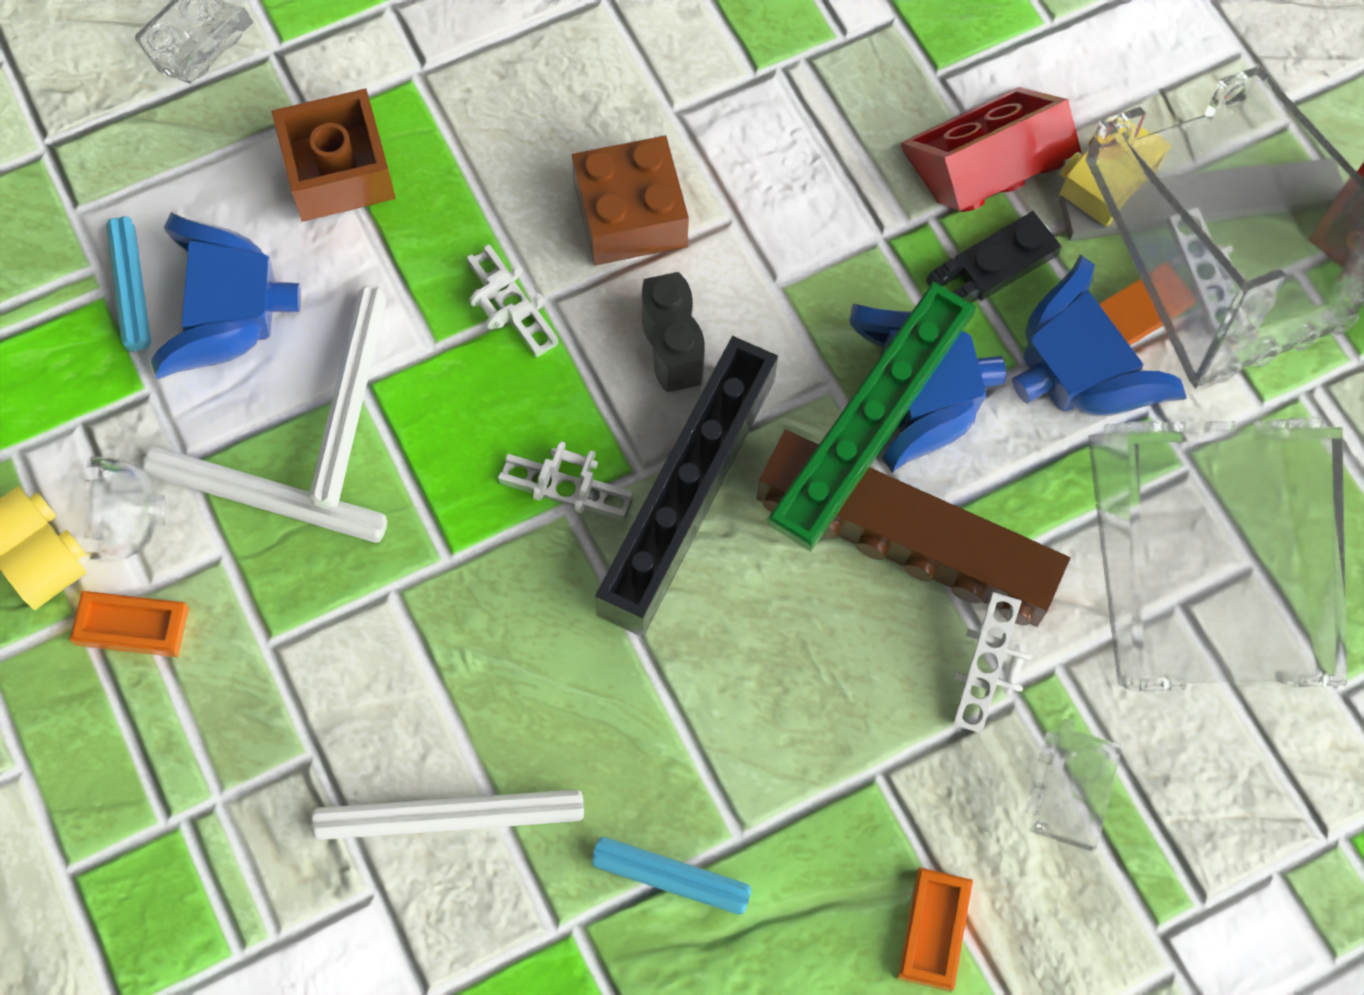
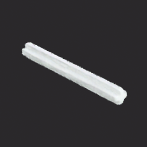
M365 286L358 293L309 492L312 505L318 508L333 509L339 503L386 305L385 293L378 287L371 288Z
M160 447L149 448L143 460V469L149 476L374 543L382 540L387 528L386 516L383 513L339 501L338 505L333 509L318 508L312 505L309 491Z
M575 789L322 807L313 811L312 830L317 839L324 840L580 821L584 817V801L582 792Z

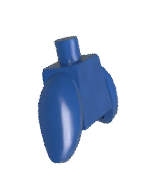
M173 212L170 213L164 225V230L180 248L188 253L181 323L183 332L169 339L152 357L151 364L156 379H161L177 372L214 366L234 360L257 345L258 340H265L270 337L272 312H300L301 309L300 283L274 282L270 257L264 254L249 238L220 226L190 220Z
M1080 254L1072 269L1049 291L1028 319L1025 330L1028 344L1023 357L1029 369L1012 378L1013 387L1020 399L1028 404L1043 394L1048 393L1060 410L1068 411L1076 408L1079 412L1092 416H1112L1161 402L1187 399L1180 378L1161 371L1142 370L1144 365L1088 291L1093 281L1095 264Z
M854 303L852 304L849 321L858 334L869 342L883 348L882 355L912 311L878 309ZM966 332L960 334L899 423L900 434L891 442L882 457L891 473L908 462L950 445L967 433L975 423L976 414L986 397L985 388L1002 386L1006 382V366L1001 356L977 358L971 335Z

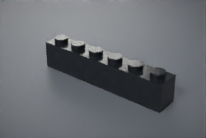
M732 335L595 595L596 616L636 635L645 636L775 382L778 355Z

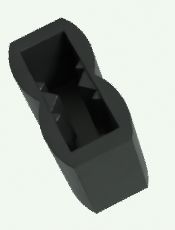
M679 272L646 278L642 285L643 330L648 341L653 346V366L656 378L666 392L700 386L704 371V336L700 326L692 317L693 298L691 289L686 279Z

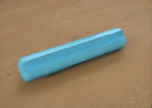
M127 216L111 218L106 224L121 343L130 352L146 350L151 344L136 229L131 218Z
M606 837L599 838L591 858L592 865L595 868L738 915L746 911L751 895V886L747 883Z

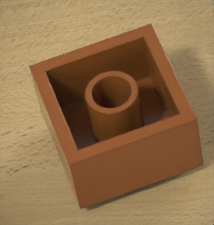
M366 88L271 111L291 192L302 222L396 199Z
M666 135L572 154L574 187L594 266L688 247L689 217Z

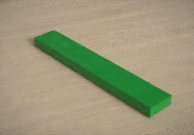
M932 282L767 518L768 526L812 552L973 317L976 310L975 305L939 284Z

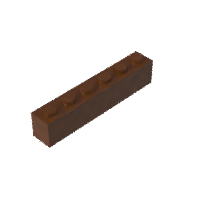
M786 429L784 430L758 483L756 499L761 501L768 511L772 512L819 444ZM871 467L868 468L822 535L831 539H835L838 536L856 544V548L862 554L872 559L883 560L886 558L904 566L906 573L918 580L930 582L933 579L952 588L951 591L958 598L970 603L983 602L988 605L992 592L1019 599L1021 604L1015 624H1031L1036 627L1039 626L1048 612L1071 557ZM1005 601L997 602L995 608L1000 610L1001 616L1007 619L1011 605Z

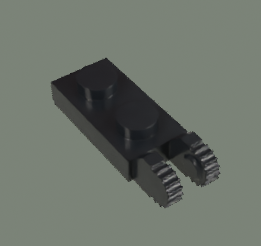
M1031 211L956 255L955 259H950L944 262L943 265H939L927 276L926 283L930 286L932 282H935L943 287L962 276L966 284L962 285L959 289L957 288L952 293L970 303L977 299L982 301L1055 258L1062 246L1036 213Z

